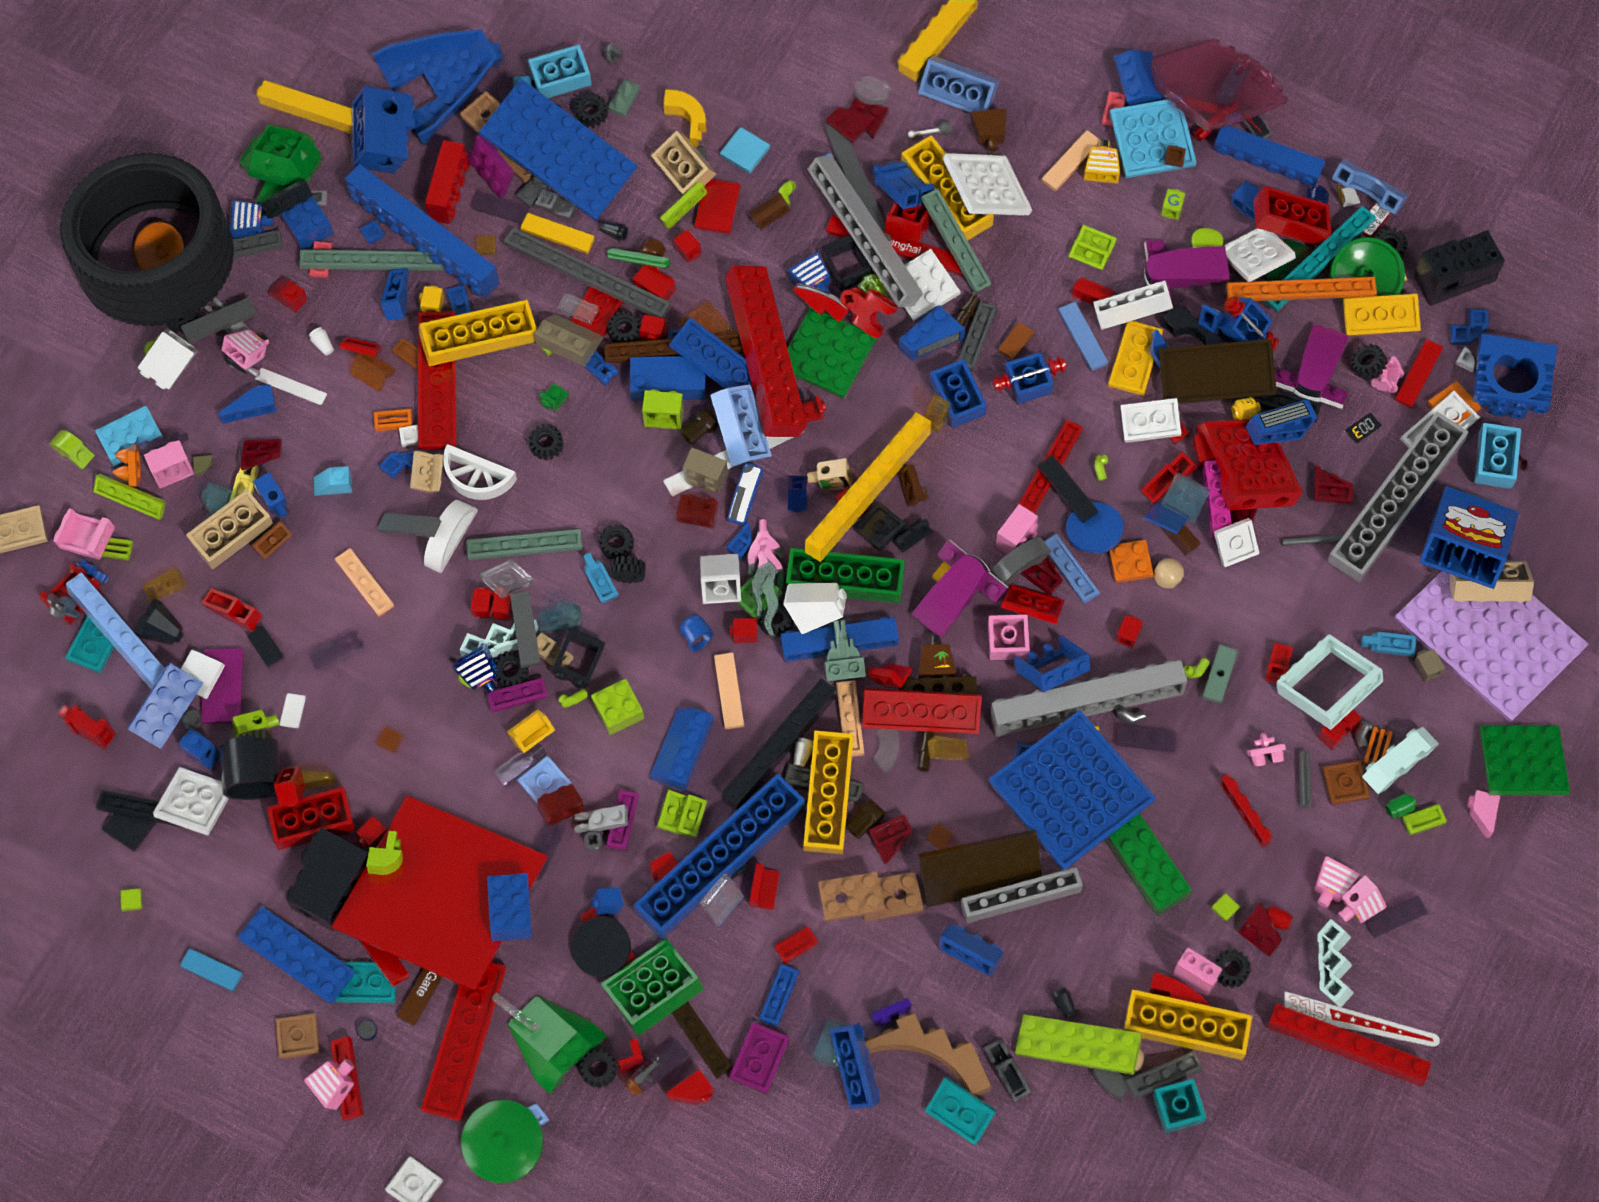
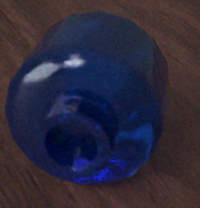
M1313 185L1307 189L1305 198L1328 204L1329 192L1324 186Z

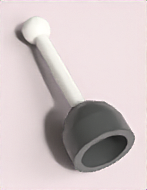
M950 120L942 122L939 128L917 132L909 131L908 136L913 138L915 135L940 132L944 136L952 135Z

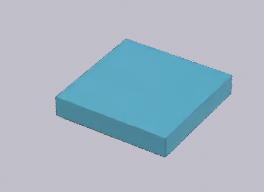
M740 127L720 152V157L750 174L770 149V144Z

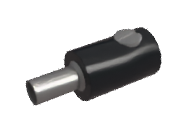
M229 356L226 359V363L244 374L249 372L259 377L261 373L252 366L247 370L243 369Z

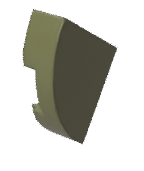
M212 455L193 457L195 477L203 475L212 465Z

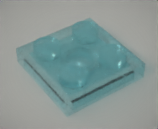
M1177 472L1161 506L1188 518V521L1194 524L1211 489Z

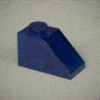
M789 476L788 511L794 513L807 511L808 476Z

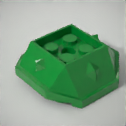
M268 125L260 135L253 138L239 160V164L249 177L282 186L292 185L301 179H305L308 184L321 163V155L311 135L294 131L292 127L283 128Z

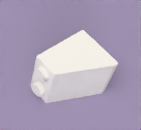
M167 328L161 333L138 366V369L141 370L140 373L149 379L151 377L156 380V385L160 388L170 389L199 349Z
M738 554L700 556L703 604L740 602L741 587Z
M837 583L789 584L786 589L784 606L801 634H804L842 618L847 595L844 589H840Z

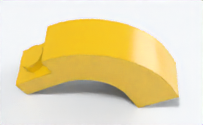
M665 90V115H679L690 122V142L697 148L698 141H702V132H706V118L702 106L694 97L685 92Z

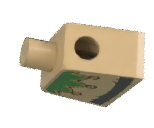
M846 458L817 463V471L808 472L807 474L808 483L819 482L822 490H844L847 486L849 488L852 487V471Z

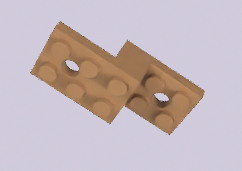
M486 91L460 113V117L479 133L501 104ZM485 112L490 113L488 118H483L481 115ZM494 146L522 182L526 183L534 176Z
M872 872L818 882L825 922L863 916L864 922L923 912L916 872L878 878V873ZM896 891H903L906 896L904 899L898 900L894 894ZM839 894H844L847 900L844 903H838L835 898Z

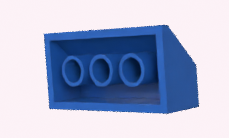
M696 708L677 709L649 779L686 792L714 724L713 714Z
M860 1022L830 1029L850 1109L868 1108L880 1103V1091L876 1086L875 1072L870 1063L869 1050L865 1044L864 1030Z

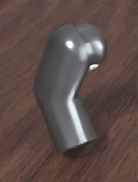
M1119 707L1116 710L1117 717L1128 725L1146 719L1143 710L1136 713L1130 712L1125 707Z
M1361 721L1354 731L1359 749L1368 747L1365 735L1373 728V724L1370 721Z

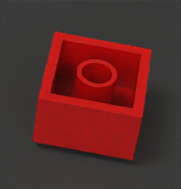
M895 202L887 214L885 233L920 243L932 218L925 205L919 206L917 204L915 207L902 209Z

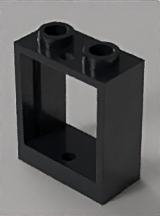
M851 235L821 246V256L839 291L850 289L855 284L867 282L873 277V268ZM854 250L864 270L841 279L831 258Z
M570 627L551 674H554V677L559 680L572 682V685L575 687L587 688L606 642ZM569 642L596 652L586 677L559 666Z

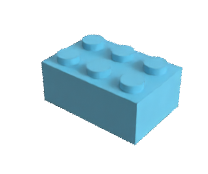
M580 45L528 59L536 89L547 98L592 85L590 72Z
M147 406L95 430L115 469L126 465L115 454L122 449L130 448L132 444L140 445V457L152 449H158L166 445Z
M1483 423L1478 437L1474 483L1512 489L1517 479L1521 428Z

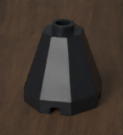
M154 599L146 608L148 611L140 617L134 629V634L142 639L173 645L175 642L179 643L184 636L182 632L183 627L162 602Z

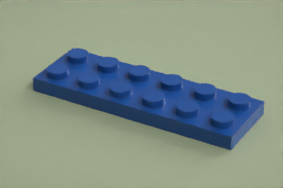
M690 317L669 346L723 388L749 384L752 388L745 358Z
M261 906L237 937L242 943L330 1005L335 1002L336 998L356 974L353 969L263 906Z

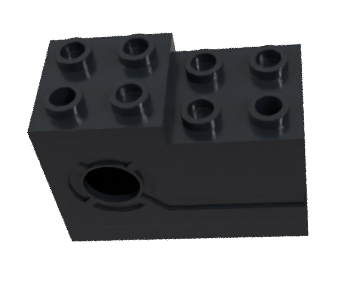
M1486 230L1463 240L1457 241L1455 239L1423 251L1414 273V278L1427 302L1432 306L1495 282L1505 259L1490 232Z
M320 828L319 832H315L312 836L309 848L305 849L301 854L300 862L304 870H300L297 875V882L286 893V900L291 909L312 921L318 922L319 925L333 932L334 929L331 926L367 866L369 853Z

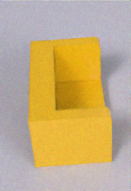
M537 709L508 730L507 734L515 746L525 753L554 732L555 729L547 716Z

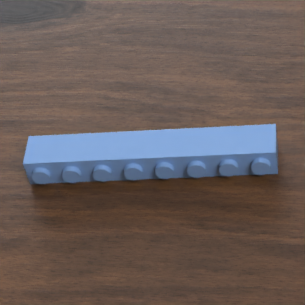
M82 573L67 582L68 594L152 690L165 668Z

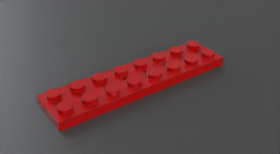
M455 311L418 312L419 450L445 449L447 444L457 448L456 360L429 366L419 336V324L455 316Z
M491 962L476 991L459 984L421 1112L461 1122L507 966Z

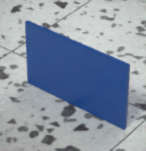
M1156 502L1144 517V519L1176 534L1181 531L1180 529L1190 518V516L1160 502Z

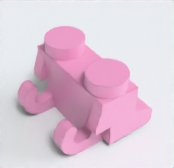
M1391 356L1390 359H1387L1388 365H1386V370L1382 369L1383 374L1378 373L1377 378L1373 377L1372 387L1387 392L1388 390L1390 393H1396L1398 390L1396 384L1398 379L1403 377L1404 371L1400 367L1401 364L1398 359Z

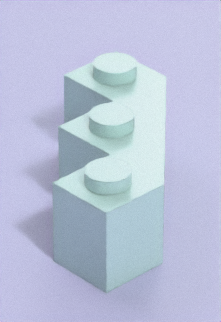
M534 619L535 631L537 632L538 625L537 621ZM493 623L485 640L467 633L460 648L462 658L465 659L487 647V651L472 658L490 653L489 657L476 663L479 664L486 659L487 661L493 660L501 654L504 656L506 652L511 653L518 650L515 624H513L510 630Z
M1424 727L1417 730L1415 728L1406 735L1407 738L1397 746H1391L1385 752V756L1376 763L1373 761L1365 768L1367 772L1362 777L1378 794L1385 791L1398 777L1406 774L1419 760L1427 757L1439 745Z
M1330 919L1318 933L1320 990L1341 1008L1353 995L1352 990L1340 980L1352 964L1339 953L1351 937Z

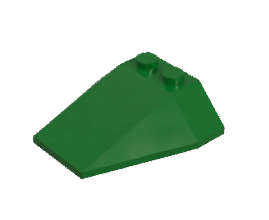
M538 996L532 999L508 1023L535 1081L549 1095L564 1081L563 1076L590 1049L595 1050L607 1038L593 1022Z

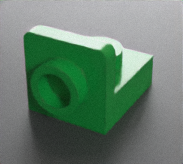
M554 383L545 393L541 392L539 394L540 403L544 408L556 412L569 397V393Z

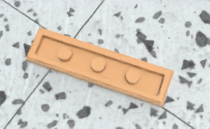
M1087 130L1045 174L1041 182L1056 192L1088 158L1091 147L1099 146L1100 139Z
M351 548L335 558L337 564L378 617L394 607L393 602Z
M733 653L714 655L725 730L744 727Z
M856 680L836 682L842 733L854 734L852 757L863 756L864 746Z

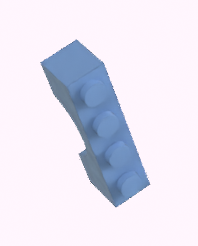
M1346 159L1340 162L1332 177L1333 180L1347 188H1354L1368 194L1378 202L1379 206L1393 214L1401 210L1408 197V194Z

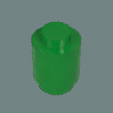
M1404 793L1390 800L1385 805V808L1392 819H1398L1414 811L1417 803L1412 795Z

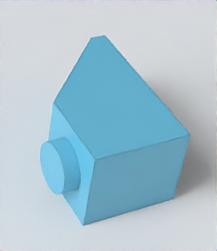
M348 466L328 468L314 477L315 496L352 493V475Z

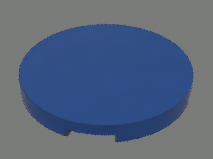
M1092 502L1097 508L1098 514L1082 523L1075 513L1072 512L1067 519L1066 533L1069 542L1077 550L1102 554L1110 551L1120 542L1123 534V520L1119 512L1112 506L1105 503Z

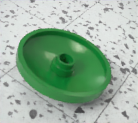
M1360 238L1349 242L1336 254L1330 269V279L1375 277L1376 296L1399 295L1405 281V269L1400 255L1391 245L1376 238Z
M509 1100L492 1101L479 1107L467 1120L461 1137L462 1153L469 1168L482 1179L493 1183H511L525 1177L537 1165L544 1145L543 1131L536 1116L525 1106Z

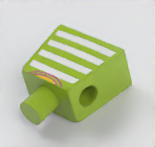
M263 710L233 717L235 738L254 735V738L265 739L269 737V728L279 725L276 714L265 717Z

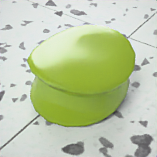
M1200 228L1192 235L1193 248L1223 246V237L1214 229Z

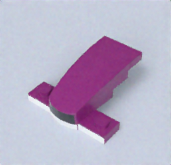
M1146 240L1144 243L1147 260L1144 275L1147 285H1152L1165 281L1171 302L1170 287L1208 286L1210 282H1228L1230 279L1225 246L1196 247L1165 252L1164 240Z
M1314 323L1298 374L1277 368L1275 372L1276 386L1292 391L1299 397L1316 402L1320 401L1342 409L1348 392L1328 384L1334 375L1349 335Z
M948 540L937 555L950 565L951 568L933 586L912 613L915 618L933 633L941 636V638L944 637L951 625L958 620L978 590L997 603L1009 588L990 572V569L983 560L974 555L967 554L952 540Z

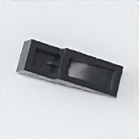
M997 1036L981 1045L993 1070L1013 1102L1032 1093L1001 1037Z

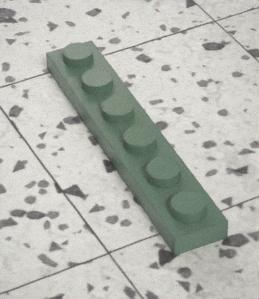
M936 189L921 197L923 204L974 294L989 287L992 283L939 190Z
M581 529L467 540L468 560L582 550Z

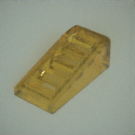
M936 393L933 395L924 415L925 418L931 421V430L935 433L942 429L951 404Z
M173 568L142 586L148 601L151 603L154 599L159 600L186 588L187 584L181 571ZM158 584H161V585H162V587H163V590H162V591L160 590V587H159ZM151 587H154V588H155V590H156V594H155V595L153 594V591H152Z
M935 736L928 740L929 757L932 759H969L966 740Z
M301 770L306 786L305 789L337 782L333 772Z

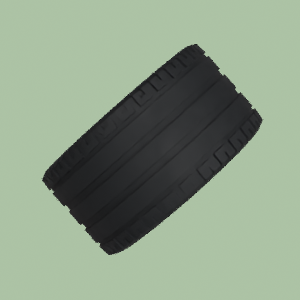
M141 152V154L133 153L130 156L128 154L122 158L121 156L117 157L114 161L112 159L109 163H104L101 167L95 168V171L88 173L89 175L84 177L83 181L79 182L77 187L72 190L73 193L68 196L69 200L65 202V207L62 210L63 214H61L60 237L62 245L82 290L91 303L102 313H105L106 316H111L112 319L119 320L121 323L126 322L129 325L134 324L135 326L142 325L146 327L147 325L155 326L158 324L161 326L164 323L171 324L172 321L177 322L179 321L178 319H185L186 316L193 315L195 311H200L201 307H205L209 301L213 300L214 296L218 295V291L222 290L223 284L227 282L226 278L230 275L229 271L232 270L234 261L232 234L214 188L206 176L199 169L197 170L194 165L187 161L184 162L181 158L177 159L176 156L171 157L169 154L162 155L161 153L154 154L153 152H149V154ZM153 209H174L186 212L199 220L196 233L188 246L179 255L163 265L142 271H122L107 267L97 261L100 248L108 234L122 221L135 214Z

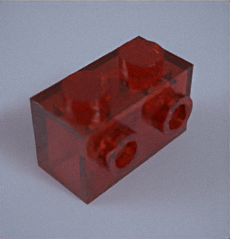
M681 494L676 513L677 522L714 529L719 510L718 501L711 497L700 498L694 494Z
M570 784L568 786H561L552 793L540 796L537 799V810L547 827L583 812V800L574 785Z

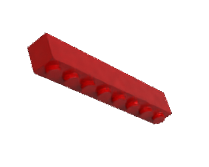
M1276 1004L1273 1008L1267 1028L1421 1087L1426 1082L1432 1062L1279 1004Z

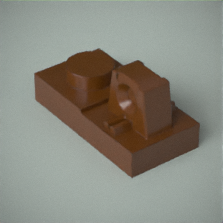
M908 464L899 472V477L908 507H914L919 501H925L928 498L926 487L919 486L918 474L914 464Z

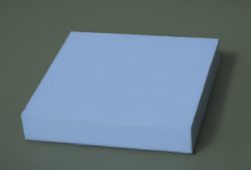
M547 755L517 779V782L541 809H544L572 786V782Z

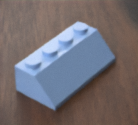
M751 385L726 388L711 394L712 403L732 467L744 465L745 462L750 463L771 457Z

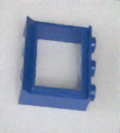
M1060 635V649L1053 652L1051 645L1045 644L1043 647L1044 657L1040 659L1037 658V654L1033 651H1030L1027 655L1028 663L1018 656L1014 657L1016 675L1021 674L1044 693L1090 671L1089 654L1063 635ZM1064 656L1071 660L1043 674L1037 670Z

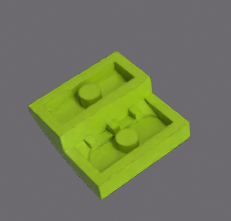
M1083 225L1068 257L1103 271L1117 238Z
M668 790L656 828L696 838L707 800L692 795L685 796Z

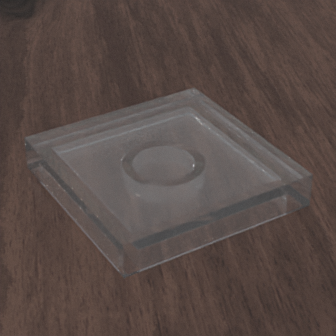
M512 559L480 573V578L501 598L533 584V578Z
M724 873L703 898L700 905L714 924L720 927L744 896L730 876Z

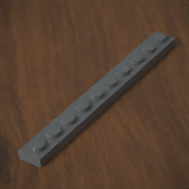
M515 228L511 229L503 241L505 246L651 316L664 318L671 307L670 302Z

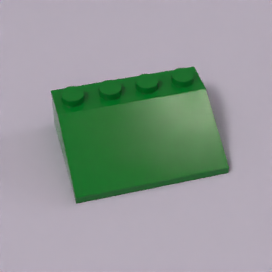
M667 938L601 983L607 995L637 1036L704 990L697 975Z

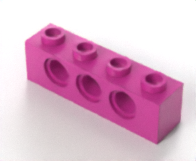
M1216 460L1205 461L1202 469L1211 540L1216 539L1214 531L1232 524L1230 511L1222 497L1221 470Z

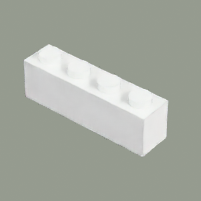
M1165 281L1093 302L1101 330L1173 308Z

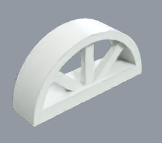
M448 444L445 448L443 462L447 478L452 487L465 497L476 500L492 499L508 491L517 480L515 471ZM451 460L464 465V467L451 471ZM475 470L468 485L462 484L455 478ZM483 473L488 487L474 488L478 478ZM491 477L501 481L494 485Z
M455 500L445 509L439 518L442 522L435 537L429 538L424 556V565L442 573L478 512L477 508L460 500Z

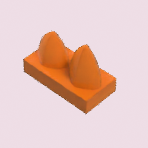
M132 444L130 448L122 449L115 454L120 461L128 464V466L119 467L112 473L119 479L128 481L129 486L136 487L141 481L140 445Z

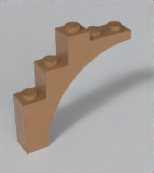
M906 1013L898 1017L896 1030L890 1028L879 1037L871 1036L865 1039L869 1054L895 1049L914 1051L942 1063L958 1077L966 1090L975 1096H980L991 1090V1085L972 1042L968 1044L966 1042L959 1043L955 1046V1049H952L944 1028H932L924 1035L915 1013L911 1015Z

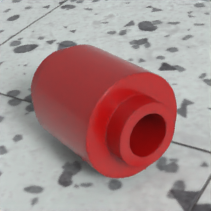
M1273 905L1270 908L1266 907L1265 912L1272 919L1274 927L1279 930H1288L1293 915Z

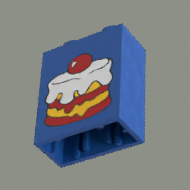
M1446 486L1434 514L1419 563L1494 589L1508 556L1519 511Z

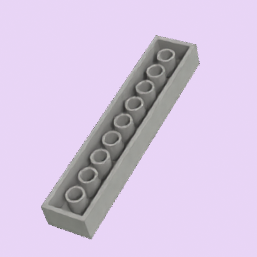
M1436 412L1330 553L1327 562L1360 583L1465 442L1469 432L1441 413Z
M1172 659L1164 662V664H1150L1139 670L1132 668L1127 670L1126 673L1119 674L1115 672L1109 674L1108 677H1093L1089 681L1082 683L1081 681H1075L1064 687L1058 685L1044 693L1042 690H1036L1032 694H1018L1007 700L1000 698L992 703L990 718L995 736L1000 737L1065 722L1079 710L1088 717L1114 711L1119 707L1127 708L1184 694L1188 681L1182 661Z

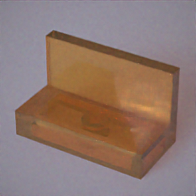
M360 353L356 355L349 374L380 392L386 378L393 376L396 369L377 357Z

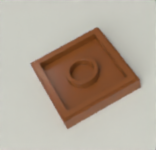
M1361 760L1322 767L1331 806L1370 799L1367 781L1362 777L1364 770Z

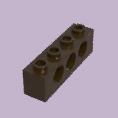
M969 674L961 675L960 677L945 675L941 678L925 676L922 679L908 677L903 686L899 688V690L914 691L919 688L926 692H934V688H941L945 693L978 694L977 676ZM960 687L962 691L955 692L953 691V688Z

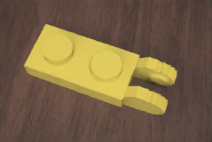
M259 465L252 467L250 475H246L247 470H241L240 467L230 501L246 489L253 495L255 488L253 481L257 479Z

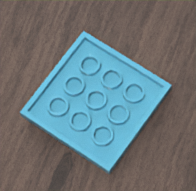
M1181 97L1110 109L1109 113L1125 179L1196 166L1197 163ZM1168 145L1186 148L1182 168L1164 165Z

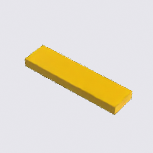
M527 213L521 225V231L586 254L589 253L595 240L593 235Z

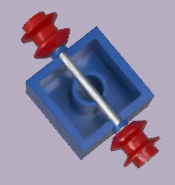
M1234 296L1225 301L1224 310L1227 313L1218 327L1232 342L1272 339L1273 350L1277 348L1279 339L1274 337L1272 332H1266L1273 320L1252 298Z
M1041 352L1005 363V371L1002 373V377L994 376L995 379L992 380L993 387L999 393H1002L1003 388H1006L1008 391L1011 388L1017 405L1052 394L1054 384L1049 372L1056 376L1057 371H1061L1063 374L1064 369L1067 368L1064 358H1060L1058 355L1055 361L1049 358L1048 365H1046Z

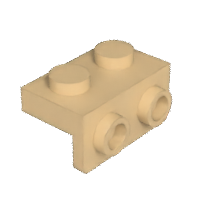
M414 451L411 489L426 493L438 492L440 490L443 468L442 454L432 455L421 451Z

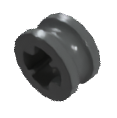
M591 831L585 835L584 843L586 848L591 851L601 848L602 838L598 832ZM591 837L592 839L593 837H596V845H594V843L593 845H590L589 839Z

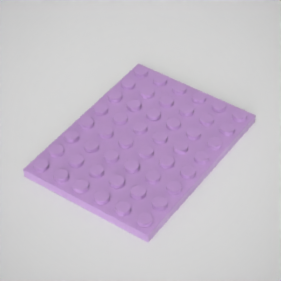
M1441 571L1394 618L1411 635L1416 636V639L1428 650L1435 649L1440 660L1510 723L1588 646L1584 639L1533 595L1531 601L1524 602L1453 601L1450 591V574Z

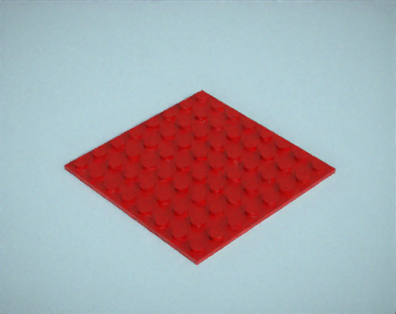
M406 796L377 848L386 849L389 831H396L398 839H401L402 864L396 871L387 875L368 874L366 866L331 927L476 991L502 941H492L487 876L528 873L530 892L548 856L410 796Z

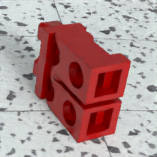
M63 705L58 713L60 717L64 718L63 721L72 733L76 735L79 733L83 738L104 750L116 735L106 720L100 718L97 722L91 719L77 705H74L73 708Z

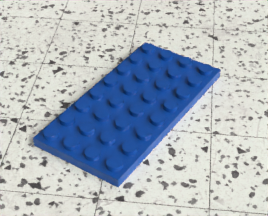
M523 79L517 83L478 133L594 221H597L638 167L637 164Z

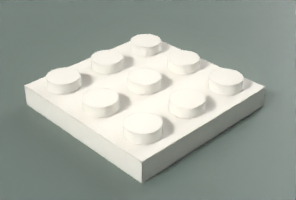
M1258 228L1224 245L1227 262L1248 282L1296 258L1295 252L1275 233Z
M931 249L905 265L923 292V295L914 306L903 307L914 323L928 315L937 306H942L961 294Z
M179 767L153 814L156 818L209 836L229 798L225 797L222 793L221 781Z

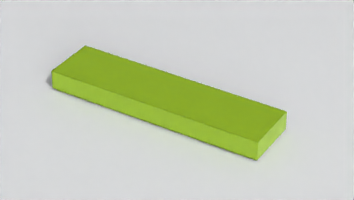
M102 474L96 476L94 493L158 520L163 518L166 501Z

